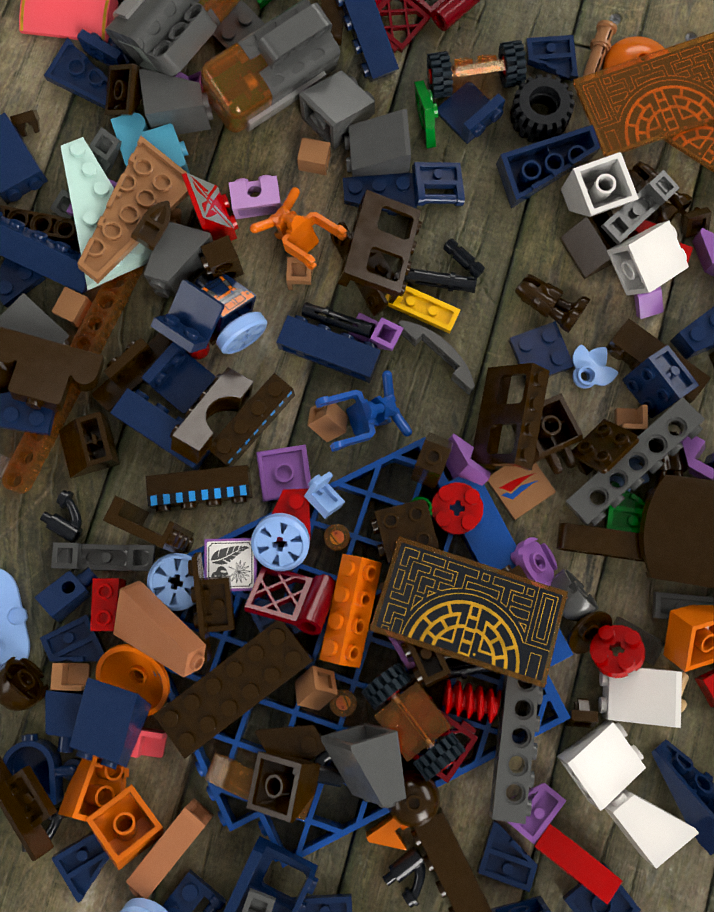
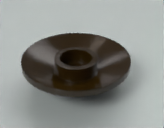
M597 611L577 621L567 639L571 651L576 654L589 652L591 641L598 633L599 628L604 625L612 626L611 616L607 612Z

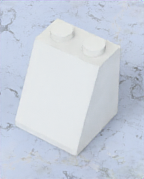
M621 152L573 168L561 188L568 210L589 217L639 199Z
M670 221L658 223L607 250L626 296L650 293L689 267L686 261L687 255L680 247L677 240V232L670 224Z
M640 668L637 671L634 670L628 673V676L624 678H612L600 672L599 683L600 686H603V695L599 697L598 710L599 713H602V718L613 721L681 728L682 672Z
M610 720L604 721L557 756L586 799L600 811L646 768L641 761L644 758L635 745L630 746L625 739L628 735L624 728L618 722L615 724Z
M626 789L604 808L637 852L656 869L699 833L688 823Z

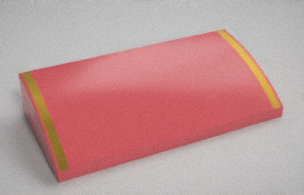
M21 0L19 31L22 34L65 39L68 37L69 39L78 40L77 35L83 29L90 34L92 32L96 33L104 42L108 43L109 36L105 29L113 21V12L118 8L119 2L118 0Z

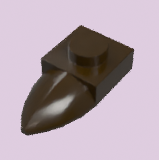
M169 201L159 202L149 208L134 229L131 238L153 251L165 233L170 221L171 208Z

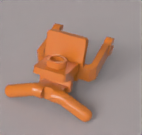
M293 187L277 212L268 219L253 223L250 226V231L258 233L274 226L277 227L278 230L274 235L277 239L282 240L285 251L313 270L317 266L316 260L308 252L319 243V239L312 226L317 224L342 241L348 237L346 234L347 230L342 225L335 224L317 212H310L305 217L297 215L293 210L291 211L300 194V190L297 187Z

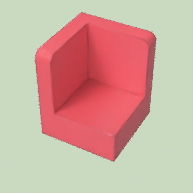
M143 727L131 757L138 758L144 755L162 758L167 741L166 732L164 730Z

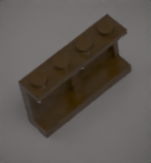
M366 190L359 203L337 284L347 287L350 280L390 294L388 302L392 304L398 296L402 297L407 285L404 282V277L408 275L412 265L409 257L413 255L417 245L414 237L419 233L422 221H419L421 210ZM381 209H387L410 218L404 239L378 229L377 224ZM371 249L399 258L394 281L367 271L366 266Z
M535 363L488 367L473 444L474 449L471 455L473 461L486 470H494L495 466H518L526 470H532L549 370ZM526 375L522 401L520 403L507 404L511 377ZM517 425L513 451L509 454H497L502 426Z
M115 495L103 521L173 553L184 554L190 551L194 543V538H192L193 532L172 521L169 522L163 535L143 527L149 512Z

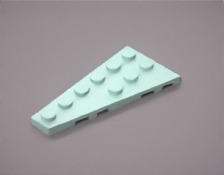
M83 137L61 145L81 255L89 239L92 238L97 228V223L103 215L107 202L114 190V187ZM139 243L98 284L85 274L87 290L147 264L152 250Z

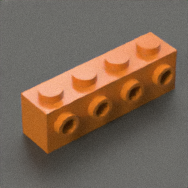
M342 554L319 660L360 668L382 567L381 562L360 556Z

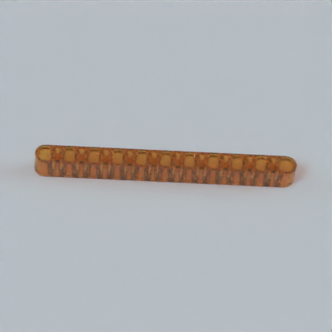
M144 265L101 285L70 345L71 347L82 349L84 345L91 344L88 351L101 354L143 272ZM125 280L122 286L115 287L118 281ZM113 301V305L110 308L104 309L107 302ZM102 322L100 329L93 330L96 323ZM74 383L70 385L63 409L57 411L54 416L50 436L45 435L41 441H37L38 434L24 433L2 476V484L6 489L23 494L28 492L33 486L59 435V430L66 422L81 392L74 386ZM33 453V460L26 464V456ZM20 475L21 483L15 487L14 479Z

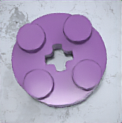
M530 537L518 543L516 550L511 553V560L516 566L520 565L533 586L545 589L551 586L554 570H557V563L552 551L545 543L540 545L535 541L537 538Z

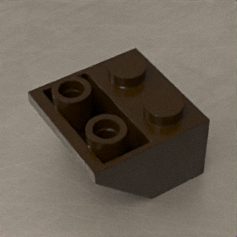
M611 210L591 217H585L560 237L562 244L584 279L612 265L607 250L617 244L601 227L614 215Z
M100 411L75 418L59 430L70 478L120 465L108 417Z

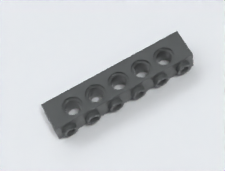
M682 397L638 436L639 442L609 472L605 474L598 472L566 500L565 505L585 526H588L590 523L594 526L597 525L606 516L604 511L609 506L616 508L625 499L623 494L627 490L635 491L645 482L642 478L649 471L654 474L664 465L661 461L668 454L673 457L684 447L681 444L682 441L687 437L691 440L703 430L700 425L704 422L705 418ZM677 425L681 429V434L672 435L668 431V426ZM650 442H658L662 447V451L654 453L649 449L648 444ZM631 459H639L643 464V468L634 470L629 466V461ZM612 476H619L623 479L624 485L619 488L613 487L609 479ZM593 493H600L604 496L605 502L601 505H595L591 502L590 496Z
M504 669L489 815L492 820L526 824V816L530 817L532 810V801L528 799L529 788H533L535 773L531 771L532 760H536L537 743H534V735L540 729V716L537 715V705L542 704L543 688H539L540 680L531 677L529 685L521 688L518 684L520 674ZM520 700H525L528 706L527 711L522 715H517L515 712L516 703ZM517 728H523L525 732L524 739L520 742L512 740V733ZM514 756H520L522 759L521 767L517 770L509 768V761ZM510 785H518V795L513 798L507 797L506 789Z

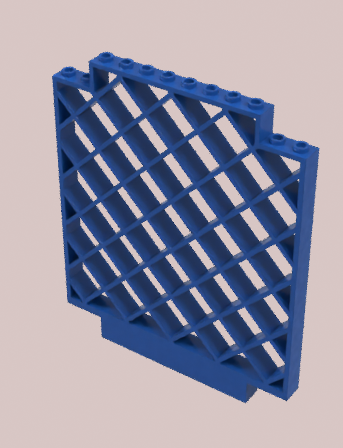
M426 437L330 483L329 485L335 491L341 490L365 498L354 533L318 522L320 513L314 508L310 519L311 538L315 528L329 532L330 529L333 531L341 530L345 538L351 540L347 555L353 554L356 542L377 548V545L381 544V542L359 535L370 501L389 507L405 504L373 493L381 468L394 462L414 469L417 460L406 456L416 451L420 454ZM443 472L436 485L438 491L441 487L450 483H465L479 492L483 502V515L480 522L474 529L461 535L477 567L494 573L508 565L512 569L516 567L511 560V553L516 550L517 546L485 485L482 486L461 477L448 482ZM373 473L368 491L349 485ZM417 483L412 500L419 496L422 484ZM455 502V505H450V510L454 511V515L459 516V513L464 511V507L460 506V502ZM272 512L218 539L241 538L253 532L257 524L266 516L271 515ZM447 533L440 555L447 557L453 538L452 534ZM204 546L186 554L192 557L196 552H201L204 569ZM303 562L292 571L299 574L300 570L318 576L325 574L331 576L335 582L337 581L336 575L306 566ZM395 563L390 565L385 581L391 579ZM296 582L288 585L291 593H293ZM376 590V595L382 593L380 590ZM232 591V594L236 595L233 603L235 622L243 599H248L250 595L246 591ZM380 600L378 601L366 637L360 668H356L353 678L334 672L336 680L351 684L348 692L351 700L356 686L364 689L369 684L358 679L370 642L395 650L392 643L373 637L382 608ZM194 606L183 610L179 619L190 629L199 632V629H195L194 623L189 622ZM330 609L312 654L314 660L305 667L307 670L312 665L316 666L315 664L324 640ZM557 622L546 662V669L573 655ZM233 630L223 631V633L218 631L210 632V636L221 639L210 671L222 662L228 642L241 647L248 642L232 637L231 633ZM165 667L170 680V693L167 700L170 703L180 694L170 675V672L177 673ZM462 667V668H456V669H452V671L460 670V669H465V668H463V667ZM499 667L496 678L481 673L470 675L493 683L494 696L498 690L502 691L504 668ZM546 670L539 685V688H543L542 704L537 705V715L540 716L539 732H535L534 737L571 718ZM196 672L186 676V678L195 681L204 677V675ZM456 678L450 679L452 688L455 684ZM402 691L397 695L404 703L408 697L403 696ZM268 697L259 702L260 704L292 714L288 726H295L297 718L301 717L335 729L336 732L351 727L344 724L347 715L345 711H342L339 722L302 710L301 706L297 705V702L295 707ZM441 700L440 707L438 709H440L446 714L445 706L442 705ZM393 701L385 728L388 727L397 713L398 705L395 701ZM548 703L553 716L542 721ZM252 707L243 714L236 736L221 731L213 737L232 744L220 783L203 746L194 752L198 760L195 762L200 776H205L209 784L206 787L208 795L212 801L216 800L220 809L218 817L224 827L227 826L229 831H232L260 817L258 825L263 836H268L271 842L284 848L269 815L252 810L236 819L225 796L227 794L248 802L250 791L227 783L239 747L257 754L258 751L266 752L262 745L243 739L253 709ZM453 712L449 713L448 716L455 721L461 722L464 720L471 726L480 729L472 758L461 763L451 780L495 758L496 745L483 752L489 732L496 735L498 733V728L491 726L492 723L488 722L487 714H485L482 723L473 719H467V717L461 715L458 717ZM438 715L436 716L431 733L440 732L444 719ZM525 732L512 733V740L514 742L522 741ZM438 737L432 738L434 745H436ZM427 745V748H426V751H425V752L420 751V750H417V749H414V748H413L412 750H413L415 753H417L418 755H423V754H425L430 748H429V746ZM438 776L432 778L437 787L447 783ZM318 783L310 811L302 810L296 818L305 822V826L298 847L291 852L303 858L389 813L388 808L377 806L364 813L368 802L362 799L356 818L345 824L314 814L324 785ZM310 825L329 831L304 844ZM280 861L282 868L287 866V864Z

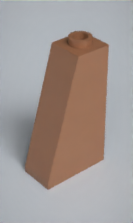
M141 581L120 588L113 635L183 678L202 668L205 661L206 644Z
M195 798L181 811L127 879L126 883L135 896L147 899L214 816Z

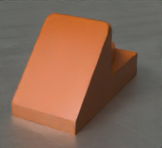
M389 815L366 832V838L370 843L407 850L406 844L397 829L401 828V830H404L408 827L399 824Z

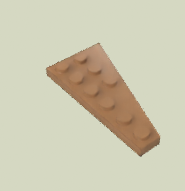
M140 136L134 153L131 154L124 173L121 174L107 202L106 209L97 223V228L92 238L89 239L77 263L78 268L97 284L139 244V242L131 238V235L149 208L159 202L169 201L172 211L189 195L182 174L187 172L142 136Z

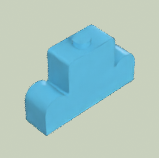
M135 112L132 116H119L111 119L116 138L122 141L120 150L126 167L131 154L134 153L140 136H142L190 174L184 157L189 155L184 141L179 142L173 124L170 123L149 130L143 116Z

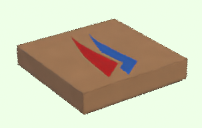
M533 464L532 470H526L518 466H503L491 474L487 481L513 520H516L556 493L537 464Z

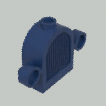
M38 733L21 735L22 742L12 746L4 755L3 761L12 776L22 768L30 765L53 805L60 803L64 798L63 777L71 781L82 759H69L62 766L60 752L57 751V747L46 739L38 738Z

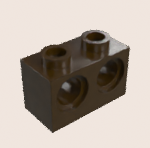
M228 235L201 246L204 256H201L200 259L210 279H216L221 275H228L234 279L244 275L238 255Z

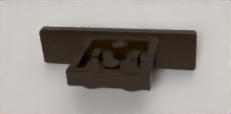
M340 222L338 225H342L347 230L346 234L348 237L343 241L333 234H330V237L344 261L351 233L345 222ZM371 249L366 266L367 271L393 281L395 275L383 253ZM355 282L373 316L379 315L388 305L384 293Z
M159 333L148 344L142 338L131 342L119 358L115 357L107 364L104 372L109 379L92 393L93 397L110 412L127 388L133 391L144 381L141 377L173 341Z
M196 552L192 556V560L188 561L189 576H193L194 586L191 587V600L193 603L196 602L197 613H194V627L199 629V637L206 644L205 663L212 656L210 632L234 630L235 618L230 576L204 578L201 552Z
M0 756V808L31 860L36 861L54 848L41 823L58 811L30 765L22 768L12 776Z

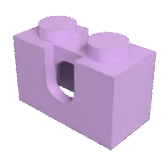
M262 175L258 178V181L249 182L248 179L240 178L234 182H229L232 211L235 219L275 214L281 207L277 176ZM253 192H260V195L257 197L250 196Z

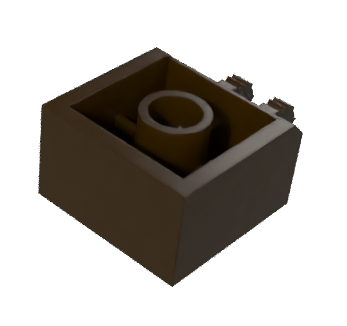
M562 393L544 401L533 464H536L546 459L554 474L558 475L562 473L563 466L557 454H560L568 468L575 467L576 460L570 448L583 440V433ZM511 425L516 434L517 425Z

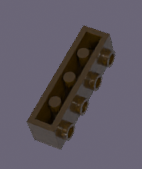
M390 579L379 584L382 593L377 596L382 605ZM402 635L405 642L400 643L407 659L412 657L416 664V667L412 668L419 684L424 682L427 688L451 676L449 667L438 646Z

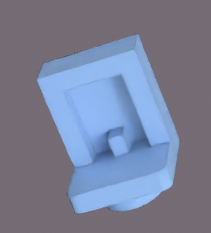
M330 471L323 476H320V474L316 475L308 483L310 488L304 495L324 518L333 514L345 503L328 484L333 477Z

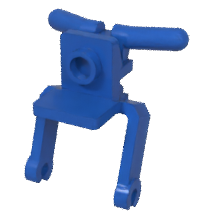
M386 370L382 374L384 398L377 396L368 401L364 399L361 391L352 390L316 399L315 404L317 408L349 399H355L356 401L355 404L346 409L355 437L332 443L330 445L332 452L370 440L376 432L374 427L391 423V417L404 436L408 437L412 434L411 427L401 415L399 408L396 407L393 378L390 371Z

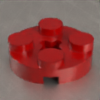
M454 482L441 487L431 503L434 521L440 529L452 535H462L474 529L483 515V502L479 492L465 483ZM455 502H460V506L464 507V511H461L459 516L454 515V511L450 510V505H455Z
M604 625L599 628L598 633L591 641L590 654L594 664L602 674L612 678H624L628 676V673L641 668L645 660V647L637 631L623 625ZM618 646L625 650L624 653H618V656H614L613 651H611Z

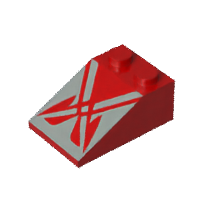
M182 174L203 231L211 233L213 241L227 235L231 241L237 239L235 230L239 229L234 215L229 216L227 212L230 204L226 193L221 195L218 186L191 174Z

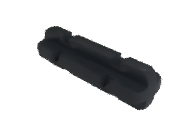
M450 238L444 244V251L449 255L452 254L453 259L466 270L469 269V273L472 276L478 278L484 272L485 267L479 261L475 262V258L462 246L459 247V243Z

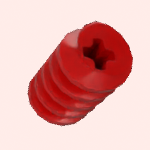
M447 678L442 705L445 706V712L448 715L454 707L458 717L463 710H466L467 719H470L472 714L477 712L478 721H481L484 714H487L488 722L492 723L498 713L501 690H498L494 696L493 688L489 687L484 694L482 686L478 685L473 692L471 683H467L462 690L460 681H456L452 688L451 681Z

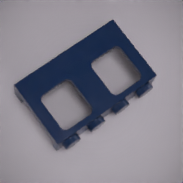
M259 836L224 912H242L250 888L276 897L272 912H304L308 902L304 898L307 893L313 894L319 878L315 877L318 865ZM277 859L306 875V879L297 897H290L264 883L263 878L272 860Z

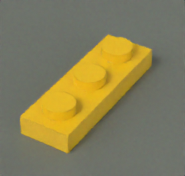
M407 285L403 296H398L393 304L388 302L387 305L449 334L461 310ZM390 294L386 295L387 301H389Z

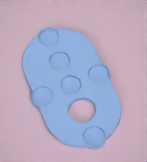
M0 569L1 667L11 657H16L15 659L17 660L21 658L28 659L30 654V639L26 625L28 619L27 610L22 606L16 581L3 569Z

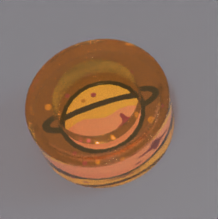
M333 524L325 530L324 541L330 549L339 551L349 544L350 534L345 526Z
M337 690L338 695L330 701V708L335 715L347 717L356 709V697L350 690Z

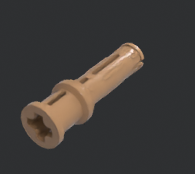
M601 20L597 23V33L595 38L591 40V54L580 84L597 79L604 56L611 49L610 42L612 36L616 34L618 29L617 25L612 21Z

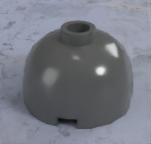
M563 569L555 575L551 586L547 590L563 596L558 617L562 615L568 620L579 621L588 614L595 612L599 607L592 595H587L583 589L584 585L567 569Z

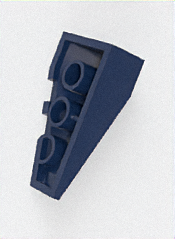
M665 739L651 753L685 822L699 832L695 838L711 856L714 854L713 777L707 772L702 774L693 767V762L688 756Z

